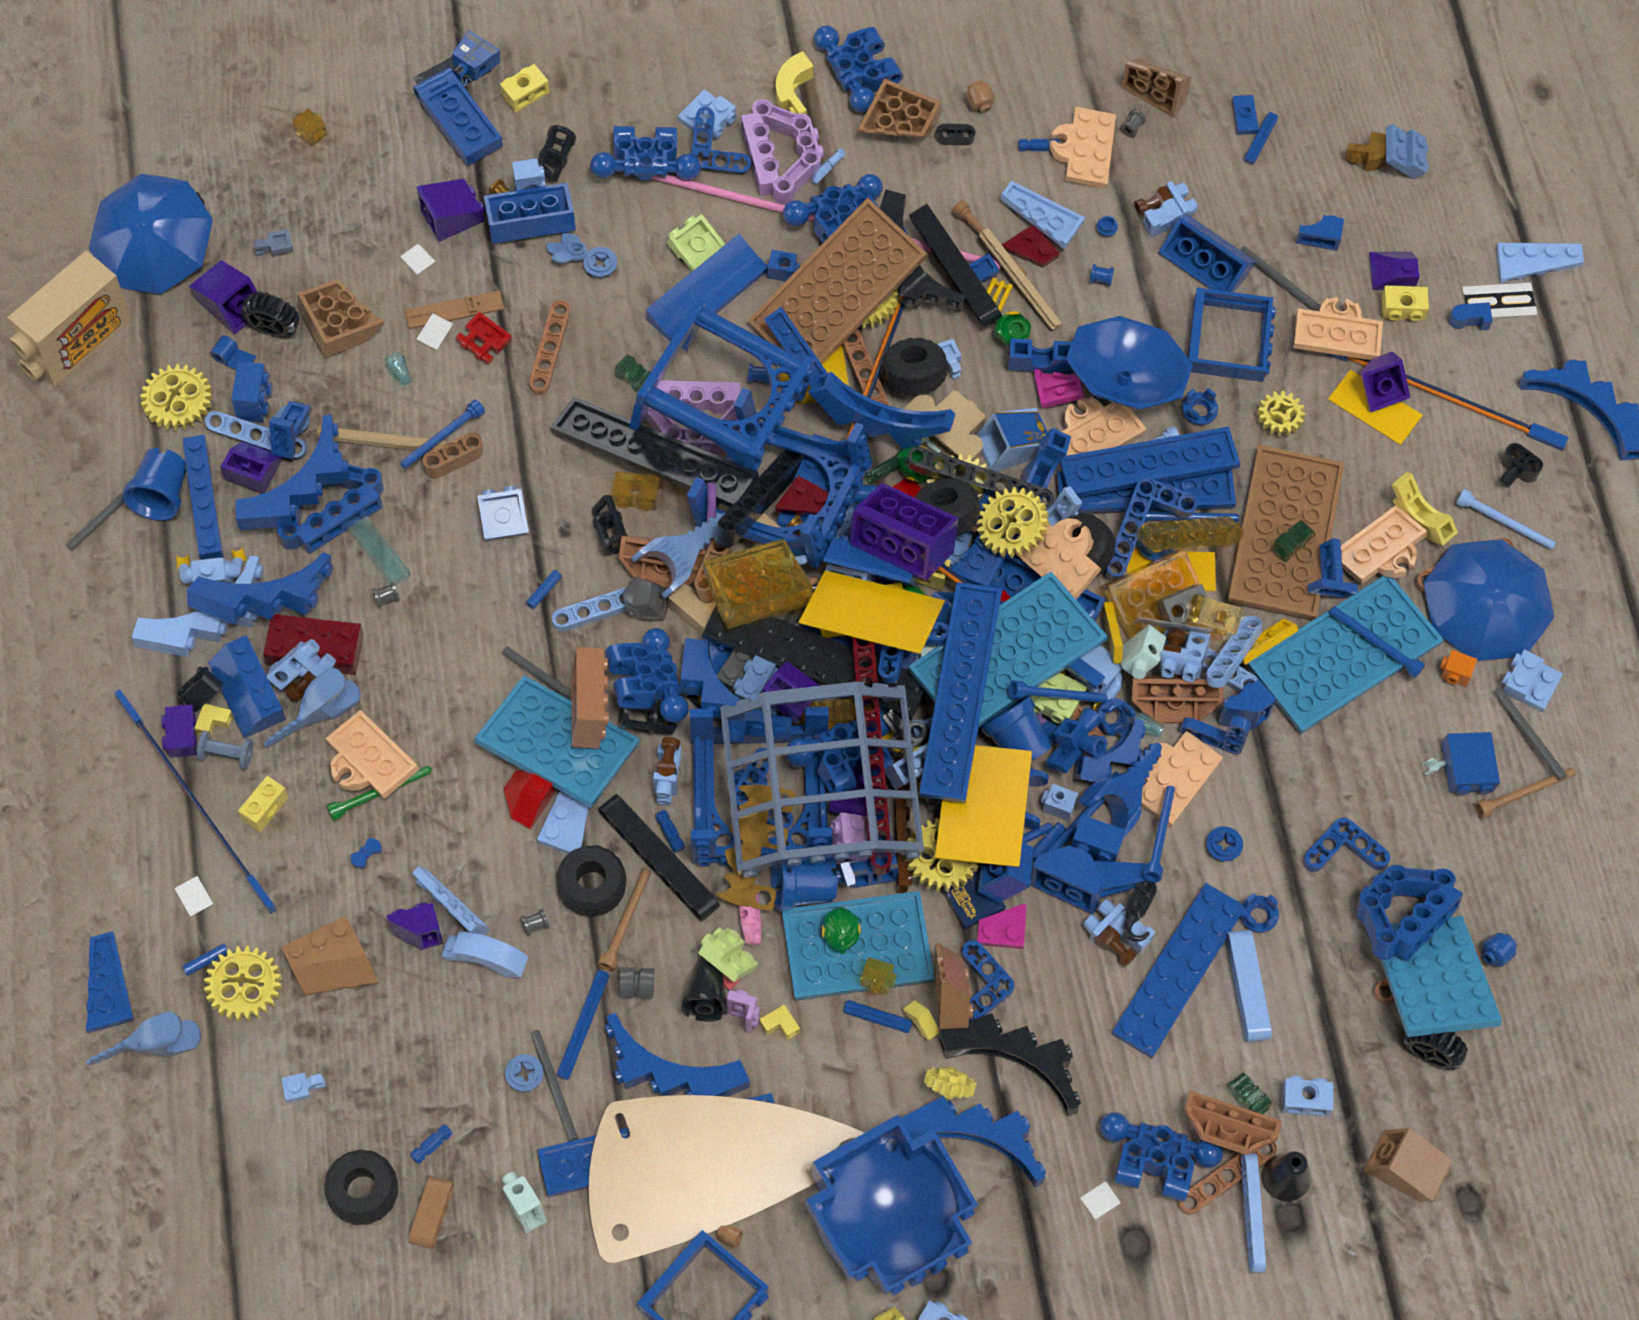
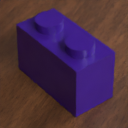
M193 705L165 707V715L161 716L162 729L166 731V736H162L163 750H167L170 758L197 755V734L194 729L196 726V712Z

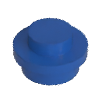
M1104 216L1097 222V231L1101 235L1108 237L1117 232L1118 224L1113 217Z

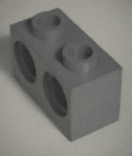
M1193 584L1156 600L1163 621L1183 625L1186 624L1185 620L1190 618L1195 620L1206 615L1205 612L1212 609L1203 584ZM1193 597H1195L1197 600V606L1195 608L1191 606V600ZM1174 605L1177 607L1178 610L1177 615L1175 617L1171 613V609Z

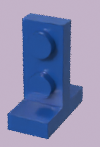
M289 401L280 418H271L269 422L271 454L293 459L295 455V439L311 412L309 405Z
M1333 538L1320 544L1322 578L1308 584L1309 593L1342 599L1358 593L1357 584L1343 582L1340 539Z

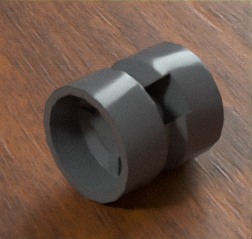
M621 967L620 998H633L635 994H638L639 998L653 999L654 968H641L639 971H636L634 967Z

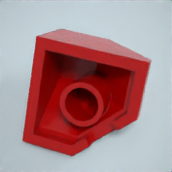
M515 770L503 788L511 819L530 830L555 794L552 783L534 773Z

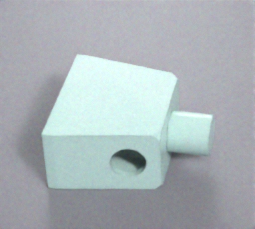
M1150 624L1123 645L1121 667L1136 679L1144 678L1146 673L1159 663L1166 636Z
M515 1172L506 1174L502 1179L505 1184L503 1191L515 1216L527 1234L547 1222L542 1205L524 1176L518 1178Z

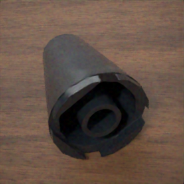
M700 956L697 959L681 1001V1011L687 1017H689V1014L696 1016L695 1020L718 1021L722 1019L723 1014H728L723 973L704 957Z
M1293 1151L1277 1155L1266 1164L1263 1171V1184L1273 1198L1282 1202H1293L1307 1193L1311 1184V1174L1307 1159L1302 1153Z

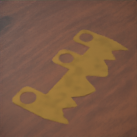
M760 784L738 786L749 798L747 802L739 805L740 810L772 801L771 786ZM779 788L780 794L785 793L790 798L796 796L792 790ZM794 805L781 807V811L789 813L793 810ZM769 810L738 819L740 839L744 843L741 845L743 862L760 857L762 847L778 850V846L770 843L768 840L769 833L776 830L775 825L767 824ZM732 824V826H731L730 829H729V831H730L732 834H733V824ZM783 827L786 846L788 830L785 827ZM735 847L725 850L727 862L735 872L725 875L731 888L727 889L726 892H719L716 895L735 905L751 906V908L767 911L772 910L775 903L776 890L772 887L755 885L756 877L743 878V875H739L737 872ZM760 891L770 893L771 901L767 905H760L756 901V895Z

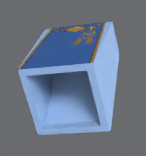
M1037 408L994 412L976 436L980 437L983 442L982 454L989 469L998 472L1033 460L1037 455L1041 438L1048 431Z

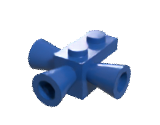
M1084 708L1077 721L1065 718L1060 726L1051 721H1046L1042 724L1051 742L1058 744L1057 749L1046 761L1048 768L1067 773L1084 751L1096 758H1101L1107 749V739L1104 736L1088 735L1090 731L1101 724V718L1095 711Z

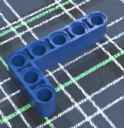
M1151 478L1140 479L1133 490L1116 535L1114 557L1109 566L1103 571L1105 578L1115 582L1120 580L1125 573L1150 506L1180 518H1188L1193 514L1198 505L1195 496ZM1140 486H1146L1150 493H1142ZM1160 495H1168L1170 502H1164ZM1181 502L1189 503L1191 509H1183ZM1139 506L1142 509V513H1135L1132 507ZM1125 526H1132L1135 529V533L1129 534L1126 532ZM1122 545L1126 547L1128 552L1126 554L1120 553L1117 546ZM1110 566H1117L1120 569V573H1112Z

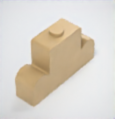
M952 391L937 406H935L933 398L929 395H919L904 408L905 410L913 411L951 409L956 414L951 431L929 436V440L945 455H953L954 458L958 459L959 455L962 454L963 460H966L968 455H971L972 462L977 458L980 460L983 442L976 434L984 426L985 414L978 409L973 401L967 400L957 391Z

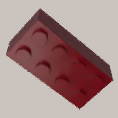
M275 614L270 620L263 655L267 666H271L276 661L279 662L301 641L306 643L313 639L320 647L316 655L322 658L325 654H330L336 660L332 668L338 669L342 674L356 676L364 633L360 623Z

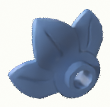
M568 232L562 233V242L546 243L547 250L553 255L552 260L559 263L583 260L587 255V248L584 243L580 242L577 236Z

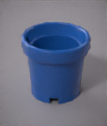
M152 448L145 452L133 479L125 485L122 499L126 506L138 515L152 520L165 521L173 519L178 514L181 504L179 495L187 468H185L186 462L180 455L167 449L164 454L158 453L160 448Z
M1029 695L1018 700L980 726L983 733L987 737H991L999 748L1032 751L1031 759L1033 760L1041 756L1053 745L1034 711L1035 703Z
M834 857L825 858V861L820 863L802 860L800 865L789 866L785 862L771 866V887L776 890L774 903L776 909L784 911L799 905L834 902L833 899H836L838 877L831 870V868H837Z

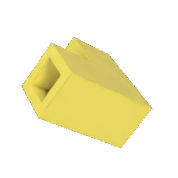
M204 704L194 728L196 734L201 735L204 730L210 731V734H212L215 725L229 728L233 714L231 710Z
M915 1000L903 1008L908 1019L916 1024L924 1038L930 1040L939 1033V1028L927 1008Z
M785 1004L759 1019V1024L766 1035L780 1028L785 1038L789 1040L800 1033V1027Z

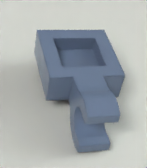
M288 229L267 233L268 239L254 241L256 256L264 255L270 250L272 255L293 251Z

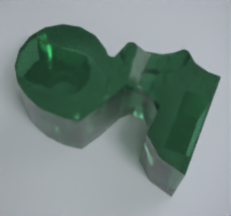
M629 354L615 366V377L622 380L626 376L631 388L636 392H639L651 373L644 369L642 364H638L635 358Z
M1300 520L1292 528H1289L1287 533H1282L1275 540L1271 550L1287 563L1294 555L1298 546L1301 549L1304 548L1315 535V531L1303 520Z
M1242 1072L1227 1084L1235 1100L1238 1103H1246L1248 1110L1263 1115L1270 1110L1272 1101L1265 1092H1261L1258 1085H1254L1247 1074Z

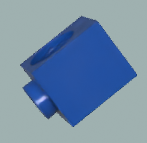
M772 249L768 264V279L786 282L800 267V263L797 262V254Z

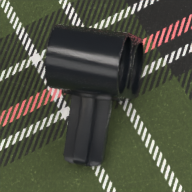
M1511 443L1507 446L1501 459L1502 465L1507 471L1501 476L1499 482L1502 487L1507 488L1517 478L1526 483H1533L1539 477L1543 468V462L1521 444Z
M199 666L196 674L179 689L177 697L187 705L192 704L196 711L219 692L223 681L211 673L208 667Z
M888 710L882 715V718L894 733L889 740L899 739L905 741L903 722L894 710ZM921 722L909 723L910 730L914 725H917L921 728L922 732L918 738L911 736L912 748L927 736V728ZM887 748L889 753L894 756L906 754V749L895 752L893 748Z

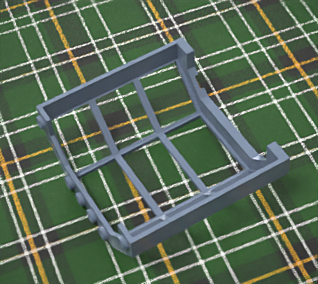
M864 682L840 683L763 692L758 694V698L754 701H751V698L737 701L734 706L725 705L720 707L737 872L739 875H743V878L757 877V873H762V868L785 862L789 866L800 865L802 860L820 863L829 857H835V860L849 859V855L858 854L860 858L873 856V852L901 853V857L906 856V859L920 858V854H924L905 686L898 685L888 688V684L879 683L872 684V687L864 686ZM850 696L855 697L858 739L775 748L770 706ZM862 696L882 697L883 702L900 700L905 741L867 738ZM763 707L767 750L732 761L728 720L746 718L745 713ZM860 746L864 790L780 799L776 756ZM868 746L906 749L911 791L873 789ZM768 758L772 801L737 811L733 769ZM866 797L871 841L786 850L781 807ZM874 797L912 799L917 842L878 840ZM774 809L778 852L743 862L738 819Z

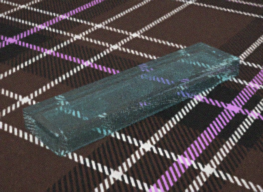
M355 514L346 520L349 523L347 527L350 534L389 583L394 581L395 585L411 576L408 568L367 516L361 518L358 514Z

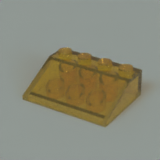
M784 539L702 562L718 612L728 629L807 606L812 596L813 587Z
M1175 550L1100 586L1104 598H1106V602L1113 603L1117 622L1128 640H1130L1148 626L1133 623L1138 617L1163 621L1156 600L1193 584H1200L1186 550ZM1193 597L1191 600V606L1193 608L1197 606V600L1195 597ZM1174 605L1171 609V613L1175 617L1177 615L1178 610L1177 607ZM1193 618L1185 620L1186 623L1193 620ZM1152 626L1162 634L1167 630V628Z

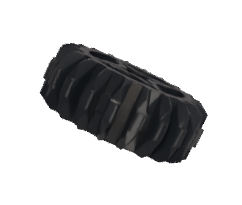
M258 291V293L252 292V294H248L241 310L242 317L246 320V323L251 324V327L256 328L259 332L261 331L265 335L269 334L272 337L288 338L292 336L298 327L300 319L299 313L295 310L294 306H290V303L285 302L283 298L270 295L268 292L264 294Z
M1405 1032L1403 1042L1406 1048L1410 1049L1409 1051L1415 1054L1416 1058L1422 1059L1423 1062H1427L1431 1066L1448 1071L1460 1068L1466 1059L1468 1051L1466 1044L1462 1041L1461 1037L1455 1035V1032L1432 1033L1430 1035L1407 1037Z

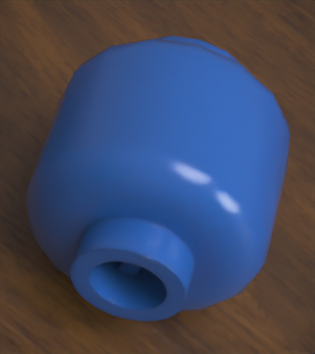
M1495 933L1482 944L1483 960L1489 965L1503 967L1516 956L1517 944L1509 934Z

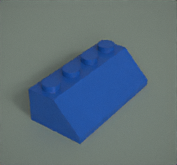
M568 183L484 196L492 244L576 230Z
M1189 215L1179 217L1159 250L1161 255L1213 290L1234 292L1246 279L1256 263L1254 259Z
M840 535L839 539L833 537L823 559L829 565L868 573L873 577L916 587L918 576L850 545V537Z
M247 635L225 644L208 664L212 673L223 681L221 687L222 694L243 738H247L285 721L283 709L269 680L266 678V674Z

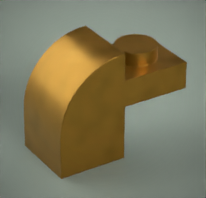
M1371 132L1367 145L1349 143L1345 154V161L1354 164H1365V171H1374L1381 168L1386 162V134Z

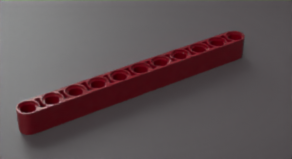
M853 637L855 682H864L871 685L877 683L874 642L867 641L869 644L863 647L857 644L863 639ZM861 662H868L870 666L862 668L859 664ZM862 696L863 706L872 705L874 707L872 711L864 710L865 726H872L876 729L873 733L866 732L867 738L882 739L879 697ZM868 746V749L875 748L878 751L874 755L869 754L870 770H877L880 773L876 777L871 776L873 789L886 790L883 747ZM865 797L866 818H867V830H868V841H871V838H870V829H869V820H868V812H867V803H866V797ZM887 798L874 799L875 813L881 814L884 817L882 820L876 821L878 836L884 837L885 841H891ZM873 852V856H870L871 870L877 875L887 874L891 869L892 853ZM884 858L887 864L880 866L876 864L875 860Z

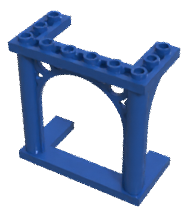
M698 298L637 393L629 427L637 431L647 416L650 407L713 441L736 464L759 472L757 470L762 463L761 459L766 451L763 448L766 444L770 445L776 434L773 431L776 427L780 429L785 420L784 413L786 411L790 412L797 401L802 402L807 393L806 389L815 370L812 367L814 358L806 355L804 360L706 309V301ZM699 327L753 355L765 367L771 382V394L765 407L757 414L737 421L717 419L657 388V385L679 350L682 348L688 351L698 334ZM771 364L776 367L775 370L771 368ZM784 373L787 374L790 379L788 381L781 382L778 381L775 377L778 374ZM778 387L783 388L781 393L777 392L776 389ZM759 419L764 420L761 426L757 423ZM752 425L756 430V436H749L745 431V426ZM733 427H738V428H739V433H738V430H734V429H732V428H733Z
M742 388L733 405L737 420L747 419L757 414L751 390ZM758 420V421H757V423H758L760 426H761V424H762V420ZM855 423L848 439L843 441L823 440L784 427H780V429L776 427L773 431L776 434L770 445L807 456L819 463L829 478V495L823 508L816 515L810 514L807 521L791 527H773L756 521L741 538L797 556L805 555L809 565L818 569L821 561L824 562V556L833 537L836 538L839 525H842L845 521L848 507H851L854 503L857 489L862 487L865 472L869 471L872 466L870 447H868L864 425ZM752 425L745 426V431L749 436H756V430ZM727 454L725 459L734 462L732 458ZM832 463L834 466L831 468L828 464ZM838 470H848L847 475L842 478H835L833 476ZM696 477L687 494V498L696 526L701 527L702 522L707 523V487L703 479ZM837 484H841L839 490L835 489ZM716 502V513H726V511L718 509L720 503ZM799 531L801 536L799 537L798 535L793 534Z
M805 707V725H792L790 739L774 738V743H790L796 738H803L809 742L813 741L816 734L828 730V707ZM690 709L694 793V830H691L692 864L709 866L711 863H720L723 866H730L725 856V850L735 847L734 834L729 831L730 828L720 818L714 800L713 744H724V740H720L722 727H713V709ZM744 735L743 742L730 741V744L766 743V737ZM819 753L814 754L813 760L805 766L806 796L827 794V787L817 772L821 761ZM827 802L805 804L800 819L788 830L787 842L789 845L785 846L786 850L832 845V827L828 828ZM808 823L807 830L801 828V825ZM713 825H718L721 829L715 832ZM794 833L801 834L806 839L805 845L795 844L791 836ZM729 835L731 837L730 842L726 846H717L716 841L720 836ZM777 837L768 838L770 843L777 845ZM762 847L760 857L775 853L777 849Z

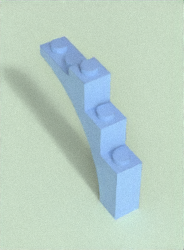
M250 555L244 571L235 584L257 583L258 579L262 578L264 567L261 566L259 557ZM199 610L175 618H138L132 634V640L135 647L188 657L189 651L194 649L196 638L220 642L222 635H226L228 623L230 622ZM247 611L246 615L241 617L236 625L253 627L254 621L258 620L259 615Z

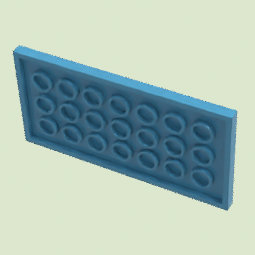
M1052 571L999 606L979 727L1020 700L1012 699L1009 696L1008 688L1011 681H1023L1028 686L1039 687L1107 641L1108 636ZM946 644L936 647L908 666V671L934 702H936Z
M1383 576L1336 606L1411 660L1412 658L1415 660L1421 658L1444 641L1394 578ZM1331 609L1246 665L1253 675L1277 699L1276 704L1300 734L1405 668L1400 662L1331 615Z

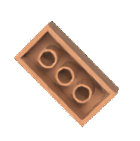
M576 647L571 673L572 747L599 749L601 740H605L606 726H608L609 713L605 712V708L608 706V694H605L604 690H607L608 676H605L608 658H604V649Z

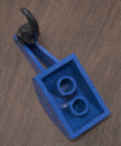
M1066 846L1038 855L1032 867L1031 887L1093 915L1099 905L1100 898L1134 889L1126 905V917L1123 924L1124 934L1129 940L1134 942H1141L1150 935L1148 931L1141 936H1137L1132 932L1133 925L1146 915L1157 892L1155 885L1157 882H1150L1143 878L1144 867L1148 863L1093 861L1092 856L1087 851L1072 846Z

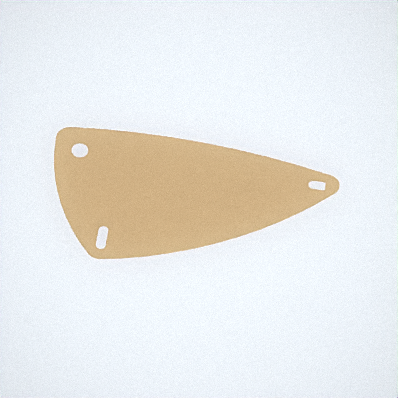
M676 1095L613 1102L606 1108L600 1122L592 1151L589 1172V1207L599 1254L605 1261L617 1263L694 1239L701 1230L710 1233L718 1230L721 1225L727 1226L751 1216L816 1183L810 1173L813 1161L837 1149L842 1141L852 1137L855 1139L864 1134V1132L803 1110L733 1097ZM618 1113L624 1115L630 1131V1136L626 1139L621 1137L615 1121V1115ZM617 1224H624L629 1230L628 1237L623 1241H618L612 1236V1229Z

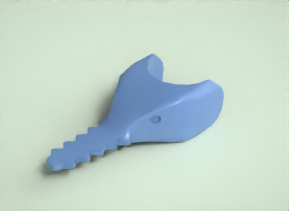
M716 513L715 518L710 517L708 523L702 522L701 527L695 526L694 532L688 531L686 535L656 538L631 557L634 563L644 557H656L667 564L671 572V583L669 588L661 594L663 599H666L681 587L691 576L698 552L704 549V544L708 545L710 543V538H716L717 523L725 513Z
M326 669L307 687L295 721L290 722L288 726L283 727L281 731L269 737L263 743L265 748L275 745L286 736L310 724L341 716L360 701V689L353 681L346 680L338 669Z
M165 1012L143 1021L128 1038L114 1047L90 1057V1059L86 1060L87 1065L99 1063L127 1050L157 1056L176 1055L196 1048L201 1041V1030L195 1022L191 1020L181 1021L177 1014Z

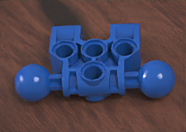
M826 25L816 30L813 37L815 46L819 50L828 52L826 59L835 73L836 80L841 82L844 90L851 91L850 104L855 111L860 113L868 111L875 97L874 92L879 90L884 79L896 84L902 80L903 73L894 58L873 59V55L881 52L885 47V43L875 27H868L849 33L844 45L838 46L840 38L838 31L834 27Z
M614 126L613 156L603 151L594 155L590 162L592 173L602 179L610 177L615 171H624V176L634 174V177H638L641 180H650L656 177V175L667 177V172L676 173L681 179L688 181L696 178L701 170L699 159L694 155L684 154L677 158V127H655V138H637L635 136V126Z
M866 174L859 179L857 186L852 187L851 184H846L843 187L830 186L826 188L825 192L820 193L819 196L810 197L809 203L805 204L800 200H792L783 209L784 220L789 225L796 227L805 224L809 215L814 214V231L824 243L867 198L878 207L874 200L880 197L883 191L882 181L874 174Z
M649 629L644 634L642 643L610 645L605 650V656L608 658V668L612 674L631 676L620 678L613 684L617 703L620 707L633 709L651 708L657 700L663 699L660 704L662 717L668 722L677 723L687 716L688 703L685 698L679 695L681 688L676 673L677 666L672 661V655L667 651L670 647V637L663 629Z
M880 710L882 737H884L891 729L882 718L886 711ZM857 720L847 724H836L832 729L816 734L814 740L810 742L803 738H796L787 747L858 739ZM872 726L866 727V732L868 733L876 731ZM860 746L786 755L787 760L792 765L803 767L813 760L814 754L819 753L821 761L817 772L830 793L850 791L857 786L852 770L857 766L862 767ZM883 747L884 768L886 769L895 763L888 749ZM875 748L868 749L870 755L878 753ZM871 770L872 777L880 774L877 770Z
M1110 1112L1100 1122V1132L1104 1139L1110 1142H1120L1125 1138L1132 1139L1124 1143L1120 1153L1114 1183L1138 1189L1142 1173L1145 1171L1152 1176L1163 1177L1164 1183L1161 1196L1185 1202L1195 1164L1189 1155L1193 1156L1197 1164L1204 1168H1212L1218 1165L1223 1158L1221 1146L1203 1140L1198 1142L1187 1140V1134L1176 1133V1131H1173L1166 1125L1151 1126L1141 1122L1140 1126L1129 1124L1125 1115L1119 1112ZM1157 1138H1162L1166 1142H1161ZM1129 1152H1133L1138 1156H1132L1129 1154ZM1153 1159H1158L1161 1163L1154 1162ZM1176 1165L1182 1166L1184 1170L1179 1169Z

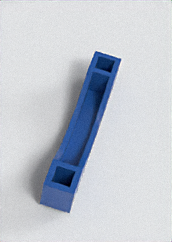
M205 435L182 438L200 559L225 558L215 505L209 447Z

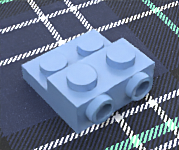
M704 89L678 115V121L694 132L695 117L698 109L701 107L711 108L715 114L714 140L715 137L718 138L728 124H732L737 117L736 106L722 96L716 98ZM704 111V114H700V118L703 119V126L699 124L698 128L710 130L711 126H706L707 119H711V115L708 114V111ZM700 132L698 134L706 141L709 140L707 132Z
M1524 649L1521 655L1516 654L1511 664L1515 667L1513 672L1507 671L1502 681L1505 684L1503 690L1512 698L1543 713L1563 673L1543 664L1545 659Z

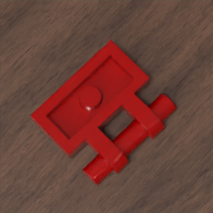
M478 312L465 325L466 331L469 332L467 336L462 333L456 336V340L461 343V347L465 350L469 349L475 354L477 359L480 361L484 360L488 364L494 358L488 353L491 349L499 354L512 341L511 334L481 312ZM478 339L484 344L479 347L474 341Z

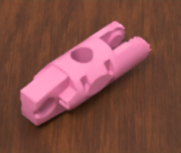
M757 894L756 901L759 903V895ZM739 906L741 929L745 943L752 946L761 944L762 921L760 909L751 908V906Z

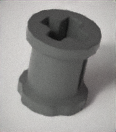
M1131 110L1126 122H1123L1120 126L1122 133L1131 138L1135 137L1138 133V128L1146 122L1145 115L1138 110Z
M394 581L390 582L389 586L372 589L378 607H382V604L393 600L400 601Z
M539 909V912L527 917L523 915L520 917L527 936H530L531 932L549 928V923L543 909Z

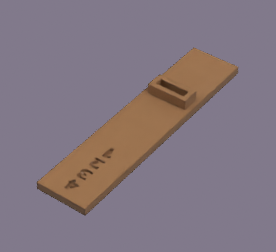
M499 290L406 309L405 312L410 330L424 327L432 314L447 321L473 317L478 312L487 314L502 311L504 306Z

